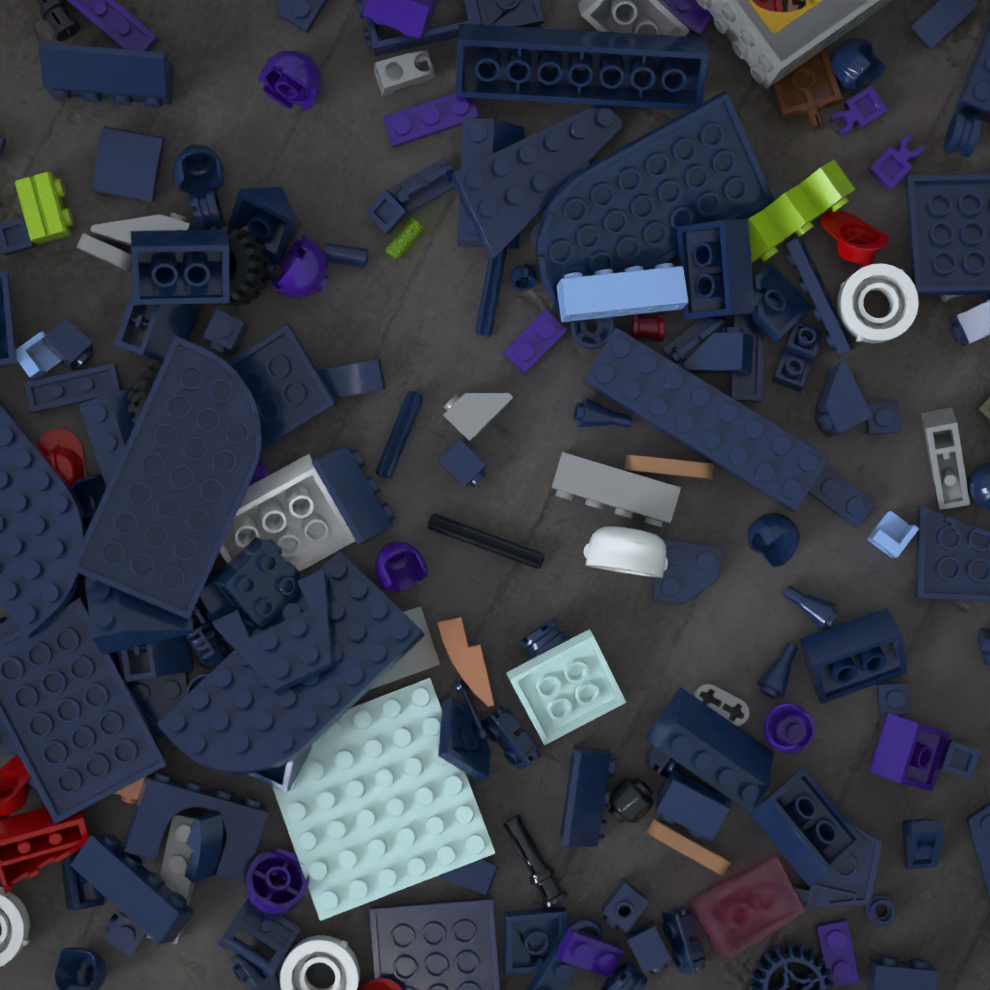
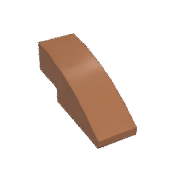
M462 616L438 621L437 624L443 644L458 673L476 696L488 707L494 706L481 643L468 645Z

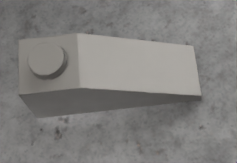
M170 213L169 217L159 214L92 225L90 231L98 237L131 247L130 231L194 230L190 223H187V217Z
M952 407L921 413L939 510L970 505L958 424Z

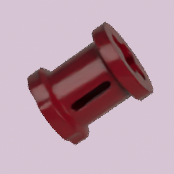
M659 314L658 317L633 315L632 337L636 340L638 338H657L659 342H663L664 314Z

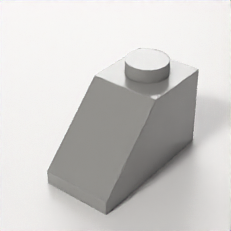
M465 393L460 398L456 394L444 406L447 411L443 415L471 442L513 400V396L510 393Z

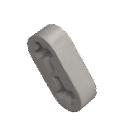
M82 233L76 248L123 270L130 271L132 267V256Z
M703 683L694 690L693 696L703 702L700 693L702 691L707 693L709 689H712V696L720 700L718 706L711 702H708L706 705L734 725L741 726L748 720L749 708L741 699L709 683ZM724 704L731 707L740 704L739 710L743 713L740 718L734 717L733 720H730V713L722 709Z

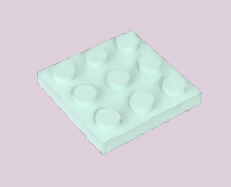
M590 629L506 672L544 746L626 703Z

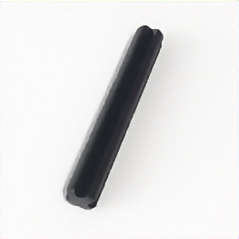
M437 514L430 516L427 525L430 530L536 569L541 568L545 558L543 553Z

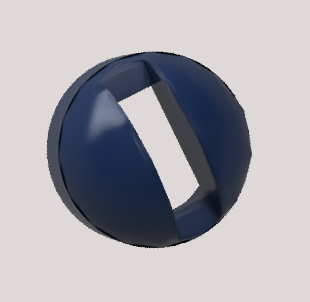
M524 264V266L519 267L517 265L513 269L511 277L512 285L515 289L529 290L535 287L537 280L532 266Z

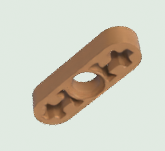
M626 455L624 471L713 480L715 464Z
M654 818L646 831L657 840L722 876L726 875L732 864L724 856Z

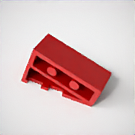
M46 807L0 819V880L5 894L14 889V884L28 876L33 878L39 874L41 868L53 861L58 863L84 846L90 837L84 809L56 824Z

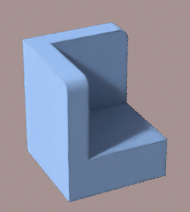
M43 331L16 349L17 361L28 376L35 380L40 379L62 363L45 346L43 338L47 333Z
M888 511L868 536L867 540L889 557L897 558L919 528L914 524L909 525L895 513Z

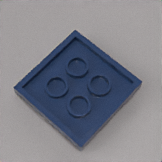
M286 324L227 362L244 381L256 402L261 425V451L338 404L290 324Z

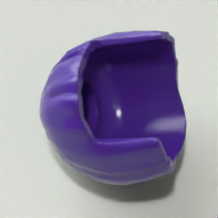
M391 542L386 544L377 556L375 575L385 591L401 592L428 576V568L423 556L414 546L406 542Z
M785 702L773 707L765 716L763 734L772 748L782 753L794 754L809 747V744L814 740L815 722L803 707Z

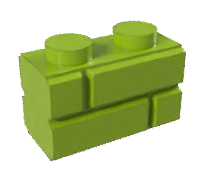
M45 172L15 181L30 240L33 243L40 245L72 235L70 226H74V220L70 209L64 208L62 197L66 196V191L61 178L56 179V176L51 172Z

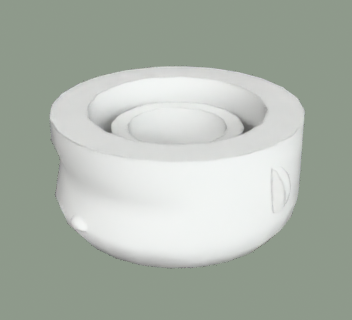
M882 263L871 264L853 273L840 286L841 289L836 302L837 314L843 327L854 338H857V342L863 341L874 344L892 340L904 333L911 326L917 315L919 305L918 293L914 283L905 274L903 269ZM877 290L887 297L890 309L885 317L874 318L865 311L863 300L867 292Z
M602 527L592 534L589 544L584 548V556L587 558L586 566L662 578L668 566L664 541L656 534L624 527Z
M0 887V924L2 927L0 936V967L13 959L30 942L28 940L30 920L27 909L22 901L9 891L5 894L3 887Z
M326 935L308 937L295 945L287 955L280 973L281 990H357L360 982L358 960L354 952L347 945V941H341ZM318 962L329 965L334 971L335 982L329 988H316L307 980L306 972L308 967Z

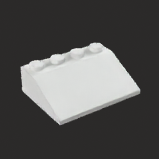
M310 454L303 456L247 488L219 551L227 564L255 537L265 540L271 539L277 543L282 549V554L280 555L283 559L293 564L299 572L356 541L312 465L313 459Z

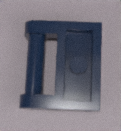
M248 897L218 945L225 950L227 947L262 969V974L271 978L301 929L279 914L273 915L262 912L252 904ZM239 929L274 951L275 954L272 959H268L236 938L235 934Z

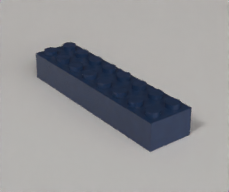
M459 24L456 97L690 110L703 103L709 54L707 37Z
M615 328L583 379L585 386L792 513L798 510L829 460L828 456L618 328Z

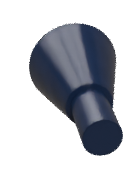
M585 397L581 403L577 402L574 410V420L578 421L579 428L610 426V424L629 428L631 425L632 417L630 415L614 413L612 410Z
M790 585L782 595L799 605V608L820 630L824 625L830 628L839 612L834 610L837 604L810 595H804Z
M787 643L780 659H777L757 681V684L761 686V693L772 699H777L778 696L785 697L791 663L799 649L796 645Z

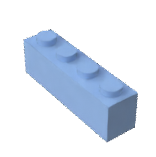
M672 263L659 264L655 266V269L643 270L642 266L626 268L625 272L613 273L611 269L596 271L591 276H583L580 272L564 275V278L556 286L561 322L682 310L688 303L683 266L673 267Z

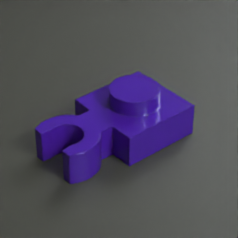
M871 85L844 103L847 111L835 112L830 117L829 122L832 123L837 119L844 121L845 128H842L837 133L840 137L846 135L851 130L853 123H856L861 130L886 114L888 110Z
M910 134L900 141L898 152L890 146L868 169L889 191L912 169L913 166L907 160L915 159L924 149L922 145L915 151L907 149L906 144L912 138Z

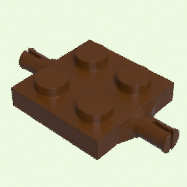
M826 48L771 86L781 118L808 115L813 131H817V128L820 130L825 127L820 111L827 107L839 105L842 102V96Z

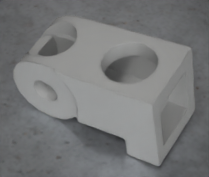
M427 50L406 53L375 62L374 73L382 97L393 94L396 90L426 82L436 76Z

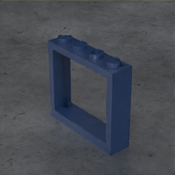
M356 0L360 19L367 18L369 29L363 30L367 48H374L375 57L458 38L459 24L482 25L476 0H462L467 21L426 30L421 39L403 35L381 40L377 23L363 16L367 0Z

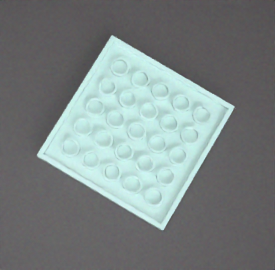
M431 678L349 708L312 744L311 751L291 789L285 793L272 786L297 858L301 862L300 866L305 880L309 875L308 888L320 921L496 854L467 774L438 756L442 707Z

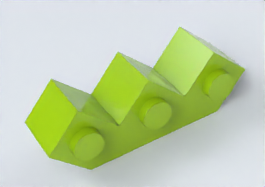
M835 160L820 167L799 185L782 194L764 210L748 218L752 263L759 258L763 262L767 261L779 252L776 248L778 245L795 233L798 237L802 236L814 227L811 222L830 208L836 212L849 202L846 196L852 193L855 187Z

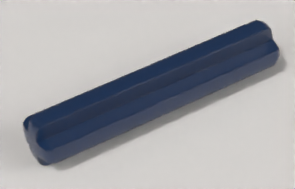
M505 248L495 258L490 259L489 257L475 330L479 336L490 337L492 335L507 253Z
M408 391L376 469L378 475L389 479L392 477L423 401L421 394Z

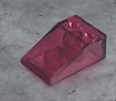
M777 857L770 858L720 881L687 900L715 955L728 960L805 913Z

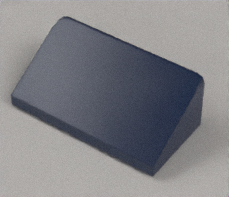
M81 849L61 860L67 909L72 911L104 905L102 893L71 866V863Z

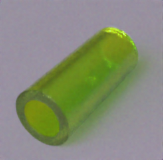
M411 217L385 247L384 251L398 262L425 228Z

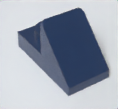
M904 820L902 827L906 869L937 867L944 834L942 820Z

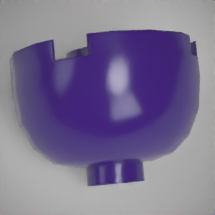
M281 51L271 56L265 63L258 78L259 83L262 81L265 84L263 91L275 102L290 109L293 107L292 103L301 105V110L312 108L322 87V77L319 68L311 57L302 51Z
M303 235L302 241L298 239L279 264L282 267V273L280 277L274 274L271 287L285 296L297 299L309 296L314 290L320 292L329 279L325 275L328 261L322 248L313 240Z
M273 849V852L257 855L251 862L245 879L246 892L252 904L262 912L273 915L284 914L294 909L304 898L309 884V875L305 880L300 866L301 862L294 853L283 849Z

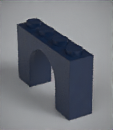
M155 771L154 775L149 774L145 776L123 842L124 852L155 860L166 826L178 812L191 807H202L213 812L218 811L222 814L223 838L215 876L245 884L249 866L254 859L269 813L265 806H262L263 802L249 796H245L244 800L233 798L232 792L220 788H215L214 792L202 789L203 784L192 780H185L184 784L172 781L173 776L159 771Z

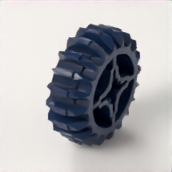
M788 942L785 945V952H782L779 945H775L774 951L776 955L771 956L768 951L763 953L767 962L765 964L759 960L755 962V965L761 972L753 971L750 974L752 979L759 982L749 985L750 990H789L787 973L795 981V990H807L813 987L812 984L815 982V990H825L834 987L833 980L826 979L832 974L830 968L823 967L826 963L825 959L822 956L816 958L817 952L813 948L805 953V946L799 944L794 952L793 945ZM788 963H802L813 971L807 974L805 971L795 973L791 970ZM779 967L780 978L777 982L771 984V988L768 989L769 979Z

